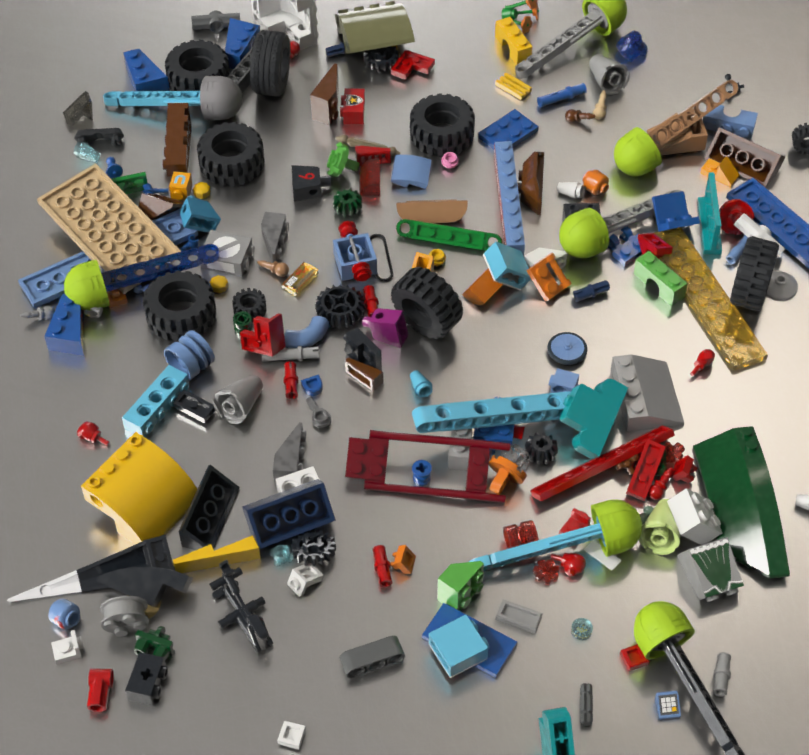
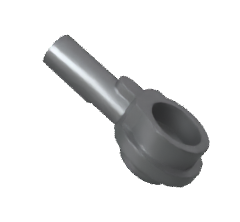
M308 397L306 402L313 411V424L320 428L328 426L332 420L331 415L323 408H319L313 397Z

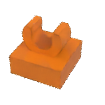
M116 284L109 285L110 289H106L110 303L109 307L126 304V295L117 288Z
M400 545L397 552L392 553L395 561L390 562L393 569H400L404 574H411L416 555L406 545Z

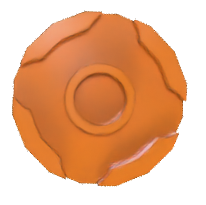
M493 455L489 461V466L497 473L490 485V490L498 495L502 493L508 481L522 484L527 476L524 470L521 473L517 470L518 465L502 456L496 459V456Z

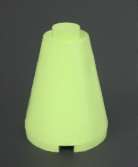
M662 499L657 503L643 524L639 538L640 544L645 549L648 547L653 550L652 553L659 555L671 554L680 544V532L667 501L669 499Z

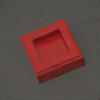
M638 644L620 651L628 671L649 665V660L645 658Z

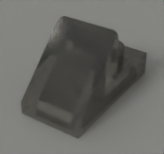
M87 91L83 92L63 112L66 123L70 126H73L82 116L93 120L92 101Z

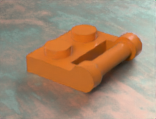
M553 252L526 270L545 301L550 300L572 284L556 262ZM547 263L550 264L551 268L553 269L559 281L561 282L559 285L557 284L551 272L547 268Z

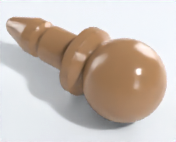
M265 260L257 261L261 267L271 270V273H276L279 277H284L289 273V267L286 263H278L277 261L271 263Z

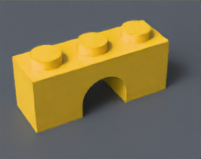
M511 17L496 21L495 37L502 46L509 45L510 57L517 66L523 60L526 61L532 55L533 46Z

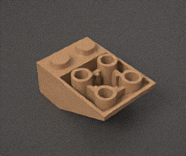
M696 113L687 114L686 119L689 120ZM702 118L688 127L687 132L659 151L660 154L667 155L705 150L708 134ZM673 122L671 125L672 129L678 131L679 124ZM656 125V126H654V127L648 129V130H647V133H648L649 131H651L652 129H654L655 127H657L658 125ZM663 131L658 133L659 140L664 141L666 138Z

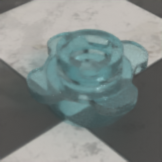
M278 545L270 551V555L274 558L275 566H281L283 563H291L293 561V556L290 555V547L287 545Z

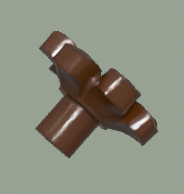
M638 454L627 461L625 460L617 464L616 469H627L629 475H632L635 470L634 463L639 460Z

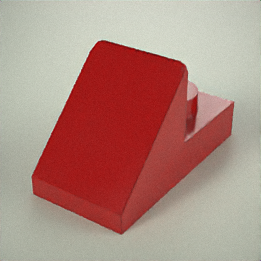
M638 234L642 255L650 251L660 259L665 254H672L673 247L656 234Z

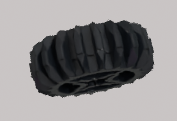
M341 283L338 287L332 285L331 289L326 287L325 291H321L320 296H317L315 304L316 315L326 318L332 329L335 326L339 329L345 326L348 329L349 325L355 326V323L360 322L361 317H363L365 309L364 298L361 296L360 291H356L355 287L350 288L348 284L345 287Z

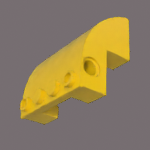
M137 432L81 485L85 500L113 518L117 532L134 544L166 535L187 513L198 489L174 459L156 444Z

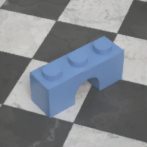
M719 105L703 117V123L707 130L717 132L720 127L740 137L752 139L758 113L741 109L738 116L729 117L723 112L724 106Z

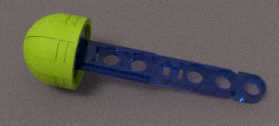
M215 244L200 246L199 249L192 248L102 273L97 259L76 265L68 272L64 281L65 295L75 304L80 305L82 310L90 311L94 307L110 306L107 295L108 291L152 280L159 276H165V273L168 272L176 273L175 271L198 267L202 263L204 265L213 263L219 259V248ZM209 250H213L216 252V254L213 256L206 255V252ZM191 255L198 256V259L195 261H190L188 258ZM173 260H179L181 262L177 266L171 265V262ZM140 269L145 271V273L140 276L135 274V272ZM121 274L127 276L125 280L117 279V277Z

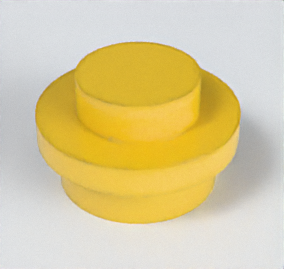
M433 249L429 253L430 256H434V266H440L445 263L446 255L441 249Z

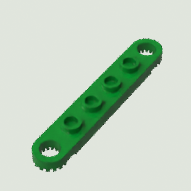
M410 219L400 220L396 225L397 233L400 236L486 251L490 248L488 241L491 237L496 238L499 243H503L502 238L495 233ZM403 223L409 224L410 231L408 233L401 231Z

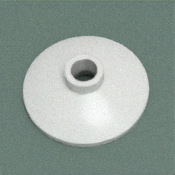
M773 271L766 295L776 300L790 299L797 293L798 283L792 275L786 272Z

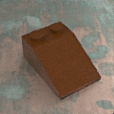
M336 63L333 64L310 94L312 120L329 126L333 120L337 119L339 114L338 65Z

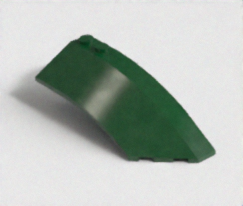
M754 427L732 428L693 445V451L703 479L707 498L713 503V512L721 523L722 534L717 536L716 539L728 538L736 561L749 568L755 567L762 571V575L768 578L790 576L776 496Z

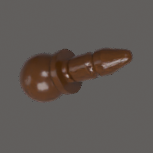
M570 109L565 113V119L569 122H580L581 119L590 120L596 117L595 114L582 113L580 110L576 111L574 109Z

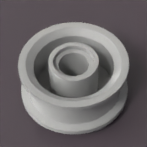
M118 596L104 601L100 606V611L104 615L101 627L105 631L115 633L119 637L126 636L128 632L146 629L149 623V619L145 615V610L148 607L147 601L137 596Z

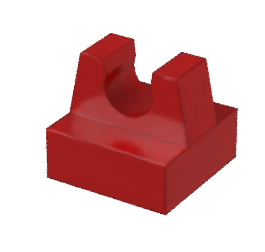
M687 455L676 461L671 478L675 481L692 482L694 477L690 473L692 474L697 471V467L693 464L694 459Z

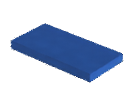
M443 603L423 632L422 639L429 642L430 632L466 614ZM468 616L470 621L473 620L476 623L481 638L485 637L489 644L488 659L474 667L496 678L516 648L517 641Z

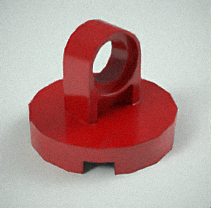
M741 199L729 200L719 209L721 229L728 234L740 235L743 233L734 223L744 213L752 220L754 218L751 206Z

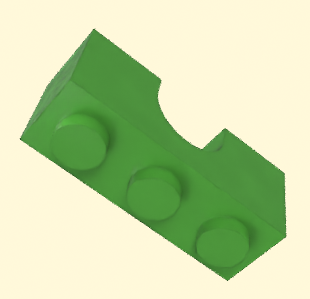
M650 251L635 260L633 274L645 284L654 280L659 287V296L669 305L673 306L685 298L688 283Z

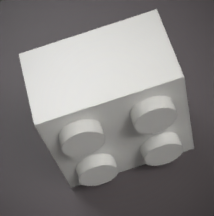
M686 488L667 501L680 535L700 545H704L722 534L720 520L714 514V506L709 498H705L697 492Z

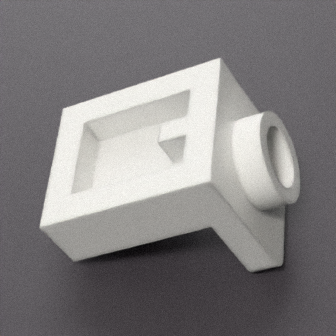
M309 563L307 566L301 565L292 569L287 585L300 597L304 595L306 587L322 581L324 575L315 566L313 567L312 563Z
M75 630L70 631L72 637L51 642L56 664L82 658L80 649L84 648L81 636L77 637Z

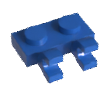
M628 226L621 229L623 233L619 236L620 239L626 241L625 243L620 244V240L615 234L609 237L608 248L613 250L612 256L623 266H626L642 254L638 234L634 236Z

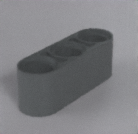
M388 636L347 650L339 658L347 678H355L397 664L405 658V654L398 637Z

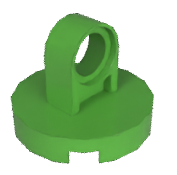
M341 142L337 143L336 146L338 148L336 150L332 149L328 158L327 168H330V171H327V174L332 177H338L344 168L357 172L360 163L348 159V145Z

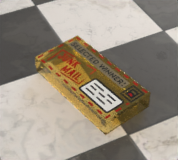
M303 262L282 283V289L297 296L319 274L318 269Z

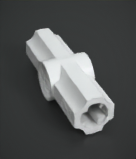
M745 213L734 223L747 237L753 236L776 242L779 245L777 258L785 250L782 245L771 237V231L768 227L764 225L759 226Z

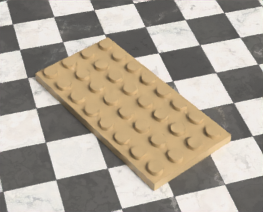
M96 163L37 198L38 204L91 260L97 259L100 270L113 284L117 285V288L123 294L183 257L180 249Z

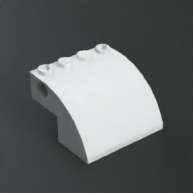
M251 0L253 21L256 25H260L261 31L285 32L292 41H296L300 45V50L318 44L317 38L319 33L317 31L318 20L316 18L317 6L315 0Z

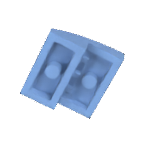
M396 155L391 182L406 188L409 184L426 189L432 160L414 155Z

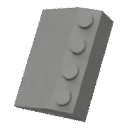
M633 354L613 356L611 365L613 379L629 387L620 407L627 432L656 429L662 425L666 427L684 425V419L666 361Z

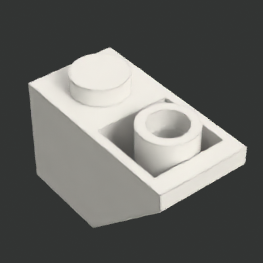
M537 248L526 254L524 258L530 268L553 252L556 262L562 269L566 265L567 253L561 250ZM547 263L546 266L551 273L554 272L550 264Z

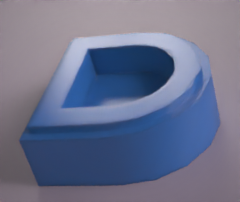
M319 375L301 380V385L306 394L317 396L322 392L323 384Z

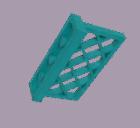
M709 172L705 195L697 199L703 255H722L721 219L714 172Z

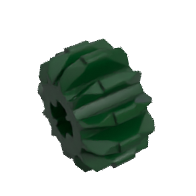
M343 188V191H337L333 198L334 211L338 215L343 214L344 218L347 215L351 217L353 214L358 215L359 210H362L361 195L357 190L352 191L351 188L349 190Z

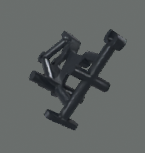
M226 559L219 563L222 577L209 583L214 591L212 593L213 599L217 600L226 595L235 611L218 621V624L222 629L238 622L255 651L259 653L261 648L256 635L261 640L265 639L269 646L273 644L263 618L253 613L260 606L266 604L262 596L247 604L243 602L239 594V583L234 580L242 575L243 572L240 567L234 570L231 569Z

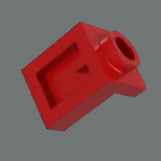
M574 508L571 511V517L559 530V534L590 526L591 518L584 511Z

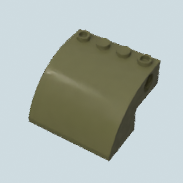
M395 1L385 2L386 6H379V3L372 4L369 9H364L361 6L355 7L354 11L348 12V9L338 10L339 14H335L338 34H343L345 52L355 53L415 42L412 26L404 6L401 3L395 4Z

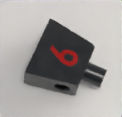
M291 165L294 202L320 197L321 187L331 186V176H320L319 167Z

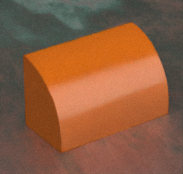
M488 268L462 295L475 305H483L503 284L493 280Z

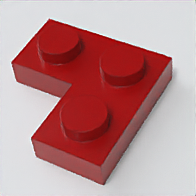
M405 49L392 67L391 75L406 80L412 70L428 74L435 65V59Z

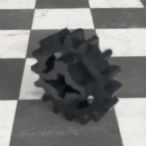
M396 46L364 51V63H366L367 67L371 66V70L377 68L378 72L380 69L386 71V68L391 70L392 66L399 59V50H396Z
M312 529L309 533L306 531L304 535L298 534L297 539L293 538L291 551L293 558H297L298 563L304 561L305 566L309 563H312L313 567L316 566V563L324 565V560L330 562V556H335L336 542L334 536L330 537L329 532L323 534L322 529L319 532H315V529Z

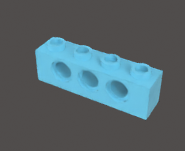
M168 365L122 417L124 429L133 434L137 432L144 437L151 433L158 421L165 417L166 412L171 406L173 407L172 402L184 389L188 390V375Z

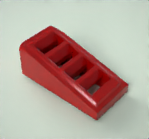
M355 146L356 162L360 163L359 166L391 163V149Z

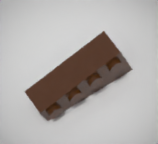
M168 103L165 135L166 147H164L165 159H163V170H166L167 177H172L173 172L188 173L192 124L188 103Z

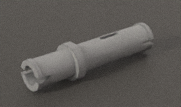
M298 346L297 348L282 349L273 357L262 355V361L319 359V346L306 348Z

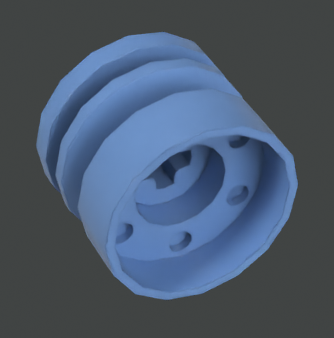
M189 330L184 336L180 337L179 342L172 343L164 350V357L168 365L186 373L189 381L197 376L200 370L206 369L208 365L215 361L214 353L209 344L200 334L193 330Z

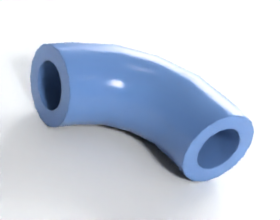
M314 316L309 326L305 329H287L284 335L285 348H297L298 346L306 348L314 345L327 332L329 321L322 316Z

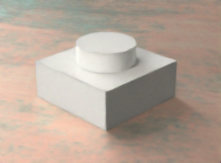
M284 721L277 740L278 744L300 749L306 727Z

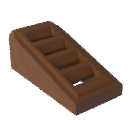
M351 358L345 359L346 372L370 390L375 391L383 384V372Z

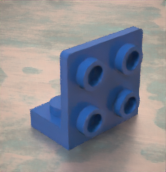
M684 191L652 197L658 232L700 224L699 216L692 218L691 214H688Z

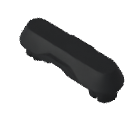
M120 128L78 130L74 139L80 148H82V145L83 147L88 146L87 141H95L97 139L111 140L112 145L116 146L117 143L119 146L122 144L124 134Z

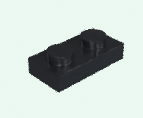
M185 389L172 402L174 408L203 423L216 411L213 404Z

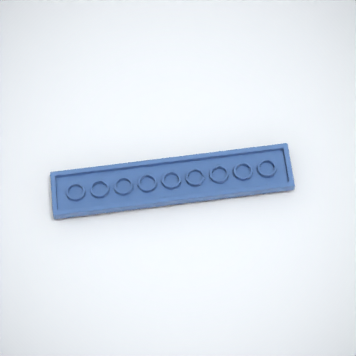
M180 209L152 221L175 245L187 241L190 235L198 236V230L184 228ZM80 252L23 277L18 282L32 306L37 308L65 294L64 281L68 272L76 265L92 260L84 252ZM101 271L102 277H106V275Z

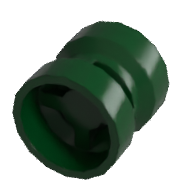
M242 311L234 315V331L238 337H240V332L244 329L253 331L252 318L248 312Z

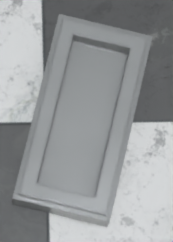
M503 599L495 620L535 634L543 613Z

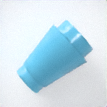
M413 371L410 374L415 394L422 398L429 396L432 393V383L420 371Z

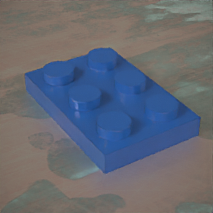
M514 109L480 131L478 138L493 150L494 143L502 141H512L514 148L538 132L539 126Z

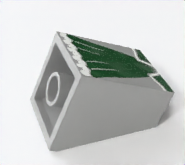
M728 538L691 548L677 555L699 600L706 598L707 602L718 599V594L725 592L726 596L737 593V588L744 586Z

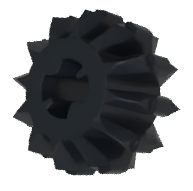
M536 432L534 436H529L528 441L525 443L526 457L530 458L531 463L537 461L538 466L541 462L547 465L549 461H554L555 456L558 454L557 440L553 439L552 434L546 436L545 432L542 435Z

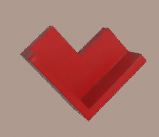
M277 313L270 319L257 316L253 319L255 332L245 329L240 332L242 350L273 357L286 347L283 318L280 313Z

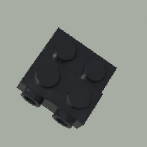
M358 327L348 331L343 337L346 341L344 348L346 359L351 358L382 371L381 349Z

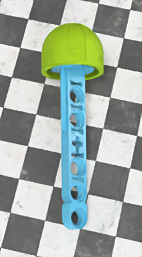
M617 499L607 500L591 505L594 525L481 556L469 562H483V571L595 539L599 540L603 553L608 557L625 552L638 542L642 532V521L637 510L629 503Z

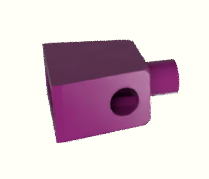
M377 308L372 317L365 316L363 318V327L371 328L372 336L377 341L401 348L408 337V330L402 310Z

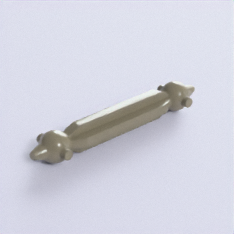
M347 135L335 138L339 142L354 148L355 146L388 148L383 144L355 137L348 138ZM389 147L391 149V157L401 154L397 151L396 147Z

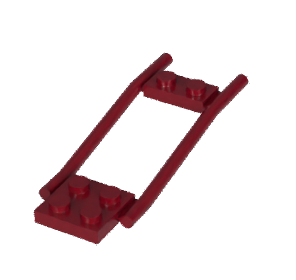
M370 430L369 439L349 437L345 478L364 479V489L505 503L506 495L486 493L490 449L510 451V443ZM389 440L470 447L466 490L386 484L385 476Z

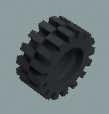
M804 123V126L800 124L798 125L799 128L795 127L794 131H792V142L797 152L809 154V139L804 140V138L809 137V125Z
M247 288V291L241 289V293L237 292L236 296H233L234 315L242 311L248 312L251 315L252 323L255 317L265 316L267 311L266 298L260 290L257 292L255 288H253V291L250 288ZM247 303L256 304L254 307L250 308L243 307V305Z

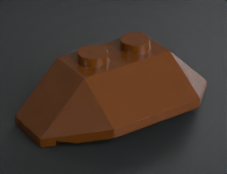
M533 152L523 163V169L519 170L518 181H522V183H518V193L521 194L520 201L537 215H541L545 152Z

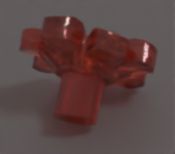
M666 442L664 444L666 446L665 451L667 452L666 463H673L676 461V458L678 460L683 458L682 453L685 451V447L681 443L677 442L675 445H672L671 442Z
M552 559L547 561L539 560L538 566L535 565L533 568V573L536 574L535 578L538 581L544 579V584H550L551 579H558L560 568L558 565L553 566L554 561Z

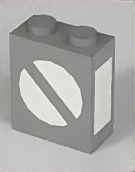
M210 230L199 255L201 268L242 276L245 269L247 270L249 267L250 256L254 255L255 246L252 244V238Z

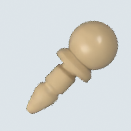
M605 90L600 94L599 102L595 104V109L592 113L596 115L595 119L602 120L606 116Z

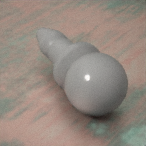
M51 306L38 307L37 310L21 313L20 317H38V320H51L55 310Z

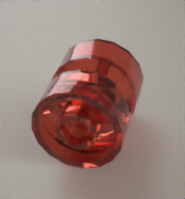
M533 520L521 522L520 526L512 524L503 527L507 549L539 540Z

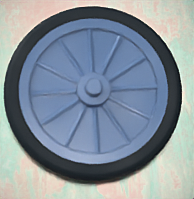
M558 333L548 342L547 349L550 357L561 364H576L582 361L587 354L585 340L575 333Z

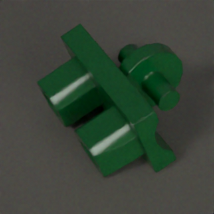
M159 626L156 631L150 629L149 633L137 630L135 634L137 640L134 647L135 654L138 655L139 652L147 654L150 649L154 651L153 655L164 657L165 660L168 656L173 657L175 654L173 642L170 641V635L165 634V627Z

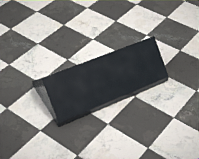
M208 465L178 531L181 546L192 550H198L210 544L214 548L240 488L212 465Z

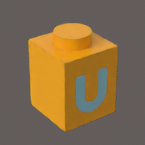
M173 172L169 185L172 199L186 200L190 196L193 186L191 173Z

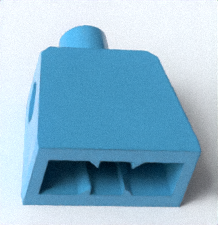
M193 195L186 198L180 209L184 228L210 232V230L215 231L221 221V218L208 201L196 199Z

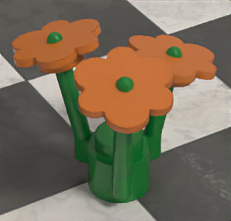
M525 0L513 5H507L502 9V19L511 17L515 24L521 25L522 33L526 34L532 26L531 16H525L522 22L514 19L519 14L532 13L533 16H536V20H538L537 0ZM527 4L532 10L517 11L514 8Z

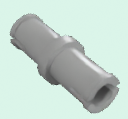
M720 652L717 655V667L713 674L715 678L713 693L716 696L724 697L727 695L728 680L731 678V672L729 671L731 655L726 652Z

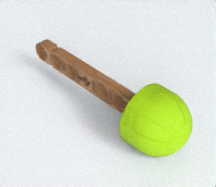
M733 80L722 83L716 87L717 89L712 90L681 113H675L648 133L639 127L630 130L615 145L614 160L617 167L629 176H641L651 172L662 163L659 151L687 132V128L735 95L738 91L737 83ZM727 84L733 86L732 93L726 91ZM714 93H717L720 97L718 103L712 99ZM700 103L706 105L705 112L699 110ZM695 111L696 114L693 115L689 120H687V114H691ZM673 122L679 124L678 131L672 129L671 125ZM660 131H663L666 135L664 141L658 138Z

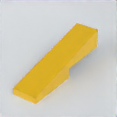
M252 535L215 551L210 544L175 558L172 561L175 571L187 573L219 567V563L226 559L229 565L260 559V552Z

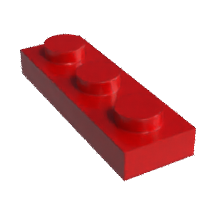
M649 439L646 440L625 494L645 501L666 446Z

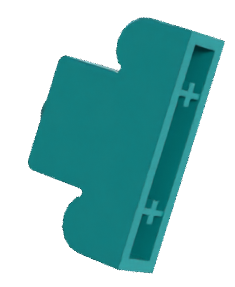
M606 379L597 384L595 389L585 384H580L572 389L570 395H567L563 403L565 407L560 416V421L580 432L572 440L573 448L577 452L590 459L600 456L629 387L614 379Z
M559 707L543 710L542 717L539 718L542 754L575 755L571 715L567 708Z

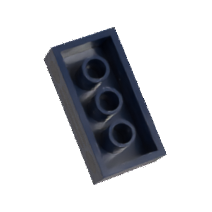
M319 479L242 506L251 536L253 535L259 549L336 521L324 482Z

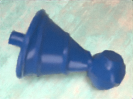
M108 157L106 160L108 164L106 174L109 178L120 177L123 173L122 167L115 163L114 157Z

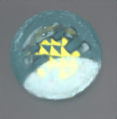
M578 618L573 621L571 633L574 638L587 640L592 635L593 626L589 620Z

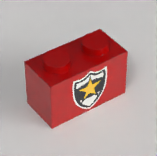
M345 88L344 95H341V105L343 107H340V117H343V123L364 124L365 89Z

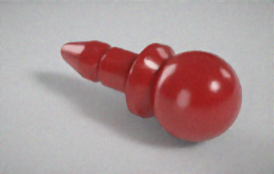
M672 467L667 469L659 481L655 480L654 485L650 487L648 496L652 500H660L663 497L664 490L667 489L666 483L672 476Z

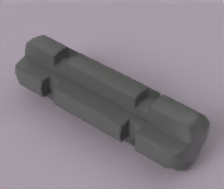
M583 683L580 688L581 725L591 726L593 722L592 685Z

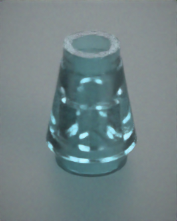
M78 142L73 151L77 158L96 163L101 156V153L85 142Z

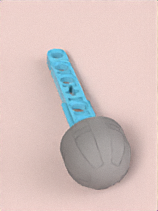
M205 76L202 80L200 91H112L105 93L103 100L106 106H168V103H188L189 106H201L202 114L206 120H225L233 117L239 111L242 105V92L237 83L230 78Z

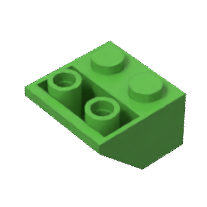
M474 561L450 564L438 578L437 600L459 611L462 608L465 609L469 605L471 597L475 593L478 594L484 586V563Z

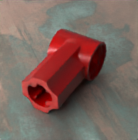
M90 669L88 677L90 688L87 702L88 710L98 713L107 710L109 690L113 687L114 682L113 669Z

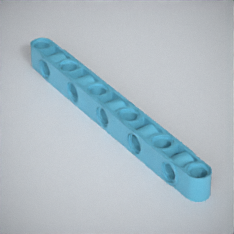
M571 391L420 406L412 411V417L416 430L419 433L560 420L565 407L563 405L567 395H570Z

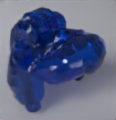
M635 30L621 37L616 44L620 54L630 62H633L639 55L645 56L648 52V47L643 42L642 35Z

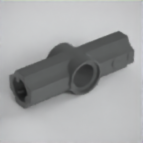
M215 10L210 12L209 15L191 16L192 29H210L213 32H220L223 28H229L230 18L240 20V13L222 14L220 11Z

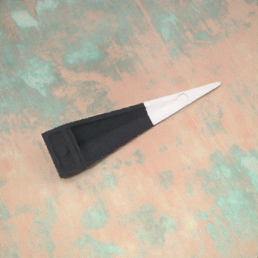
M166 535L144 540L57 579L13 596L7 601L14 602L111 588L96 581L97 577L124 568L148 566L175 571Z

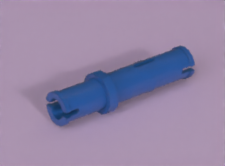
M584 83L572 87L567 86L563 90L537 97V103L541 108L565 99L570 100L574 96L587 93V88Z

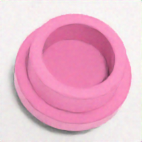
M447 152L442 157L441 163L446 168H454L458 165L459 159L455 153Z

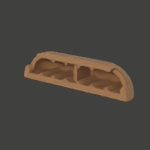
M418 200L403 203L397 202L396 206L397 212L402 219L428 223H449L458 221L465 215L468 200Z

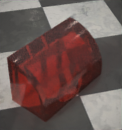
M380 159L367 160L360 166L359 194L361 196H380Z

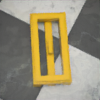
M505 73L504 77L501 76L500 80L497 79L495 81L497 87L520 100L532 92L531 86L508 73Z

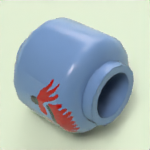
M61 598L50 606L48 617L53 624L67 630L78 624L80 609L75 603Z

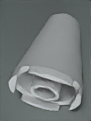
M599 54L594 55L590 59L589 67L602 91L605 90L606 94L619 93L618 90L624 89L627 86L630 72L624 64Z
M249 375L216 392L213 405L219 416L222 418L225 416L229 419L228 422L232 424L242 423L263 389L262 380L258 376Z

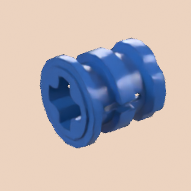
M418 460L412 465L413 481L418 486H426L431 481L432 466L428 461Z

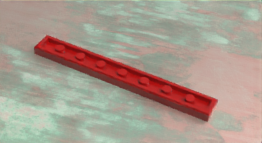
M662 425L531 489V495L539 501L552 497L641 453L647 439L661 443L675 436L674 431Z

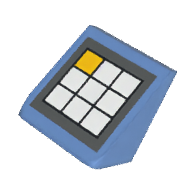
M678 691L656 693L655 704L659 720L680 718Z

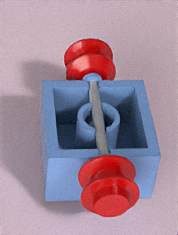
M344 221L338 227L341 238L333 240V253L342 281L349 279L366 281L371 275L377 274V258L369 234L357 235L356 224L353 221Z

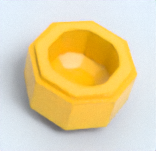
M199 182L194 185L193 194L196 198L204 199L209 197L211 190L207 183Z
M217 275L212 277L210 285L213 288V292L222 293L227 290L228 281L225 276Z

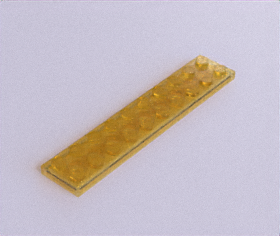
M674 228L654 232V234L673 247L672 254H665L660 257V260L688 283L685 294L686 300L733 371L766 360L768 357L767 352L735 305L730 302V298L683 229Z

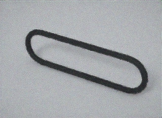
M373 234L370 236V240L373 237L379 236L384 241V246L391 273L390 277L386 279L380 278L378 276V272L377 274H375V276L380 281H389L393 277V269L391 265L386 239L381 234Z

